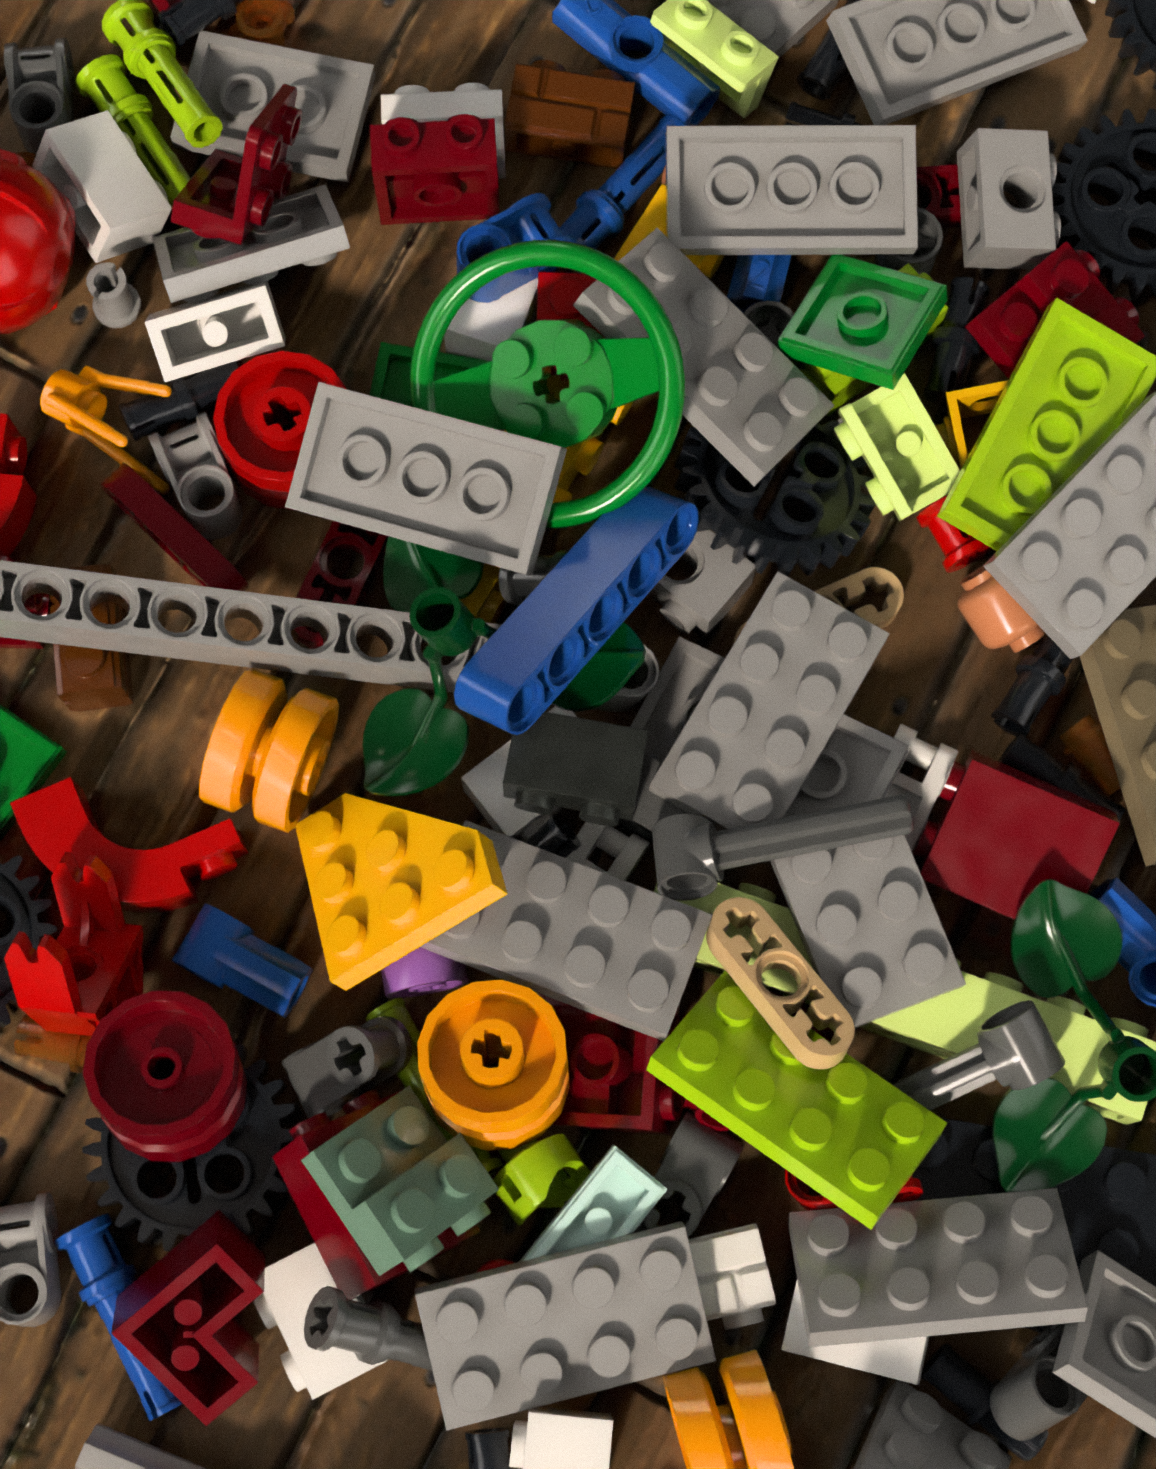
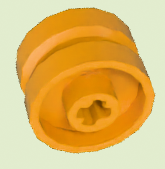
M251 668L244 671L234 684L217 719L203 761L199 780V797L204 803L231 813H235L252 799L253 814L257 822L289 833L296 827L304 815L324 770L336 730L339 703L337 698L309 688H304L296 693L287 703V691L281 678Z
M505 980L472 982L447 994L427 1015L417 1042L418 1070L424 1085L426 1099L438 1124L453 1137L461 1133L470 1146L486 1151L517 1149L541 1137L561 1115L570 1089L565 1030L552 1005L531 988ZM499 1063L498 1067L487 1068L492 1064Z
M753 1349L721 1359L718 1376L725 1404L718 1406L716 1405L707 1376L696 1366L662 1376L686 1469H794L791 1454H793L791 1440L776 1392L771 1389L757 1350Z

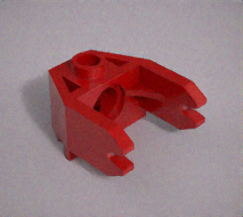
M65 852L51 876L64 924L57 940L51 935L44 934L37 950H35L27 934L19 931L9 947L4 960L18 1007L45 1031L92 1036L104 1016L124 1000L143 994V962L141 956L143 927L125 924L113 872L96 855H89L82 871L79 869L72 853Z

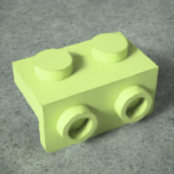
M667 0L653 11L650 23L662 32L664 42L720 87L718 99L743 118L758 107L779 58L778 55L707 0Z
M905 373L894 390L879 387L852 404L848 403L839 408L838 414L843 423L836 426L834 430L850 459L853 461L863 456L874 478L867 481L865 485L883 516L894 511L898 520L901 521L949 494L960 473V469Z

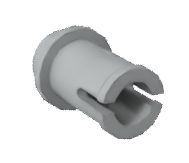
M103 262L95 265L86 277L87 288L94 297L92 309L96 318L103 325L110 328H123L131 325L138 318L141 312V299L137 290L127 283L126 275L121 267L116 271L114 263Z

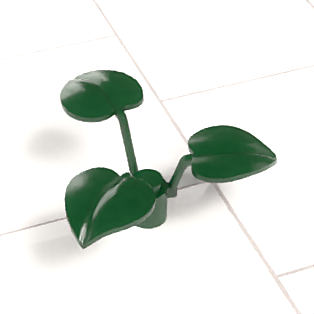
M390 536L386 545L383 565L385 595L390 606L395 611L410 613L409 617L412 627L428 643L423 651V656L429 662L435 692L433 700L425 692L411 688L398 690L386 695L371 711L365 725L362 743L365 764L364 788L375 795L402 796L423 791L444 780L459 765L468 745L469 726L465 718L454 710L443 708L447 702L448 693L441 658L443 655H459L472 646L476 636H483L489 639L497 630L489 626L483 619L475 618L461 601V599L472 594L478 586L482 577L484 563ZM623 622L552 704L567 711L579 712L599 707L619 692L645 660L646 649L638 635Z
M1053 879L1040 881L1029 892L1019 907L1011 935L1013 965L1023 983L1041 997L1054 998L1065 993L1072 986L1074 987L1080 1000L1109 1039V1042L1102 1048L1098 1058V1069L1103 1082L1097 1085L1080 1087L1071 1096L1068 1089L1060 1081L1049 1077L1034 1086L1022 1090H1012L1010 1088L1003 1095L994 1114L992 1132L999 1180L1006 1192L1041 1190L1054 1187L1074 1178L1095 1161L1105 1144L1107 1125L1103 1116L1098 1111L1083 1104L1086 1100L1098 1097L1111 1100L1117 1092L1124 1098L1134 1102H1145L1156 1097V1051L1135 1037L1124 1036L1123 1032L1110 1019L1085 983V981H1095L1104 978L1116 966L1122 949V933L1119 924L1112 912L1096 898L1067 887Z

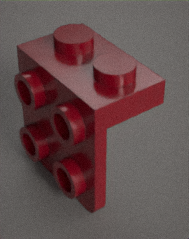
M284 83L250 125L246 135L243 158L218 149L211 153L174 199L171 215L172 223L190 228L195 234L204 238H221L242 245L256 225L262 227L265 225L270 215L273 201L276 198L284 199L292 179L293 165L285 161L288 145L292 146L294 144L302 122V109L295 107L297 87Z

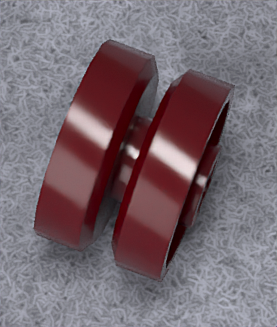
M150 991L124 1000L100 1020L86 1045L83 1077L91 1103L101 1115L107 1128L125 1149L150 1161L182 1162L209 1152L232 1132L245 1107L247 1077L227 1024L208 1003L184 992Z

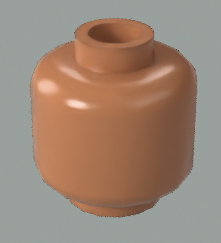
M983 565L971 572L960 582L964 591L958 599L957 607L981 644L985 647L998 649L1009 645L1013 652L1016 653L1029 647L1045 634L1041 627Z

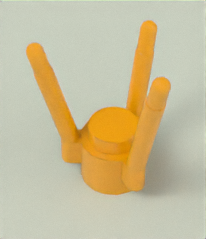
M88 365L81 370L79 375L67 369H60L54 372L47 380L41 393V410L46 415L65 423L66 429L84 437L120 465L122 463L127 464L159 493L163 495L169 494L171 488L168 483L121 448L128 444L127 437L102 421L107 409V398L100 390L104 387L143 395L169 397L172 393L171 388L167 385L105 374Z

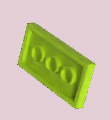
M1056 297L1047 306L937 517L998 551L1145 400L1156 378V356Z
M726 970L653 1053L646 1069L650 1074L870 1230L879 1221L939 1139L947 1125L946 1121L847 1053L839 1064L828 1069H813L800 1063ZM812 1029L808 1034V1037L813 1042L823 1038Z

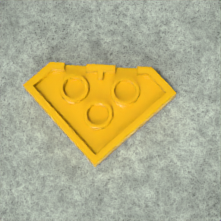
M344 793L298 822L295 827L330 982L345 991L508 894L493 841L476 829Z

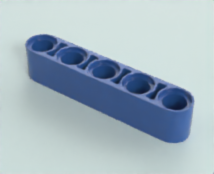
M646 486L624 506L602 514L464 666L459 674L454 691L455 704L458 708L511 734L519 735L526 732L688 549L697 532L699 522L696 505Z

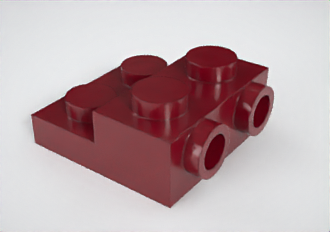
M459 114L450 117L447 121L418 122L411 118L398 117L387 121L385 124L370 125L371 167L381 225L489 219L500 213L495 118L480 119L475 115Z
M1067 241L965 326L1008 379L1014 371L1047 306L1056 297L1135 344L1145 336L1137 326L1139 315L1134 305L1123 297H1113L1098 279L1100 269L1094 257L1084 250H1074Z
M539 993L540 997L552 1005L565 1030L570 1089L561 1115L551 1126L600 1129L608 1132L670 1135L671 1120H680L684 1110L685 1098L646 1071L650 1057L664 1041ZM679 1005L667 1037L686 1016L685 1014H679Z

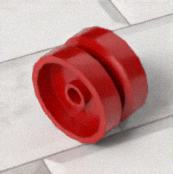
M282 350L255 356L234 370L218 392L213 420L218 443L226 458L230 473L247 495L268 507L293 510L286 508L285 505L318 382L347 389L331 367L309 354Z

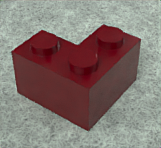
M218 1210L117 1296L111 1334L205 1426L209 1425L259 1382V1343L233 1317L264 1292L265 1255Z

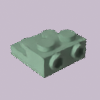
M410 1085L301 1159L379 1276L401 1262L405 1264L409 1272H412L445 1248L437 1236L450 1226L455 1234L459 1236L491 1213L484 1201L499 1190L461 1133L449 1141L446 1140Z

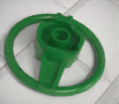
M531 240L500 247L481 256L455 275L441 290L425 315L416 337L410 368L412 407L493 429H506L508 433L563 448L574 446L599 436L605 430L606 425L613 419L617 407L659 392L657 413L652 430L633 463L609 485L592 494L570 501L552 503L546 528L572 527L599 519L602 514L614 511L636 497L651 482L665 462L678 434L685 401L683 357L673 325L663 306L636 274L609 255L588 246L560 240ZM524 268H567L599 280L626 301L642 322L649 336L603 338L596 329L585 325L584 322L578 319L538 320L516 330L507 340L499 343L493 352L492 361L435 380L437 359L442 341L450 323L462 305L475 292L492 280L509 272ZM554 366L557 368V375L567 374L569 379V388L560 391V400L556 399L554 392L550 393L547 387V379L551 377V369Z

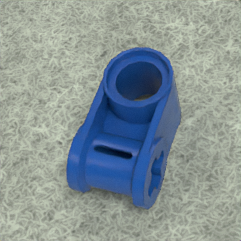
M543 193L531 194L520 199L507 210L468 228L462 233L457 242V274L481 256L514 243L531 240L576 242L572 236H564L549 212L551 203L547 196ZM531 267L509 272L481 287L469 299L483 303L496 301L509 292L538 278V272H555L560 267Z

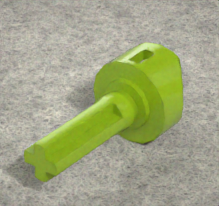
M557 1134L539 1141L535 1139L517 1149L497 1150L502 1159L507 1163L498 1172L493 1181L499 1188L495 1192L514 1222L520 1226L536 1208H563L564 1202L571 1198L591 1171L569 1139L564 1134ZM562 1168H564L569 1173L571 1178L567 1176V1174L564 1172Z

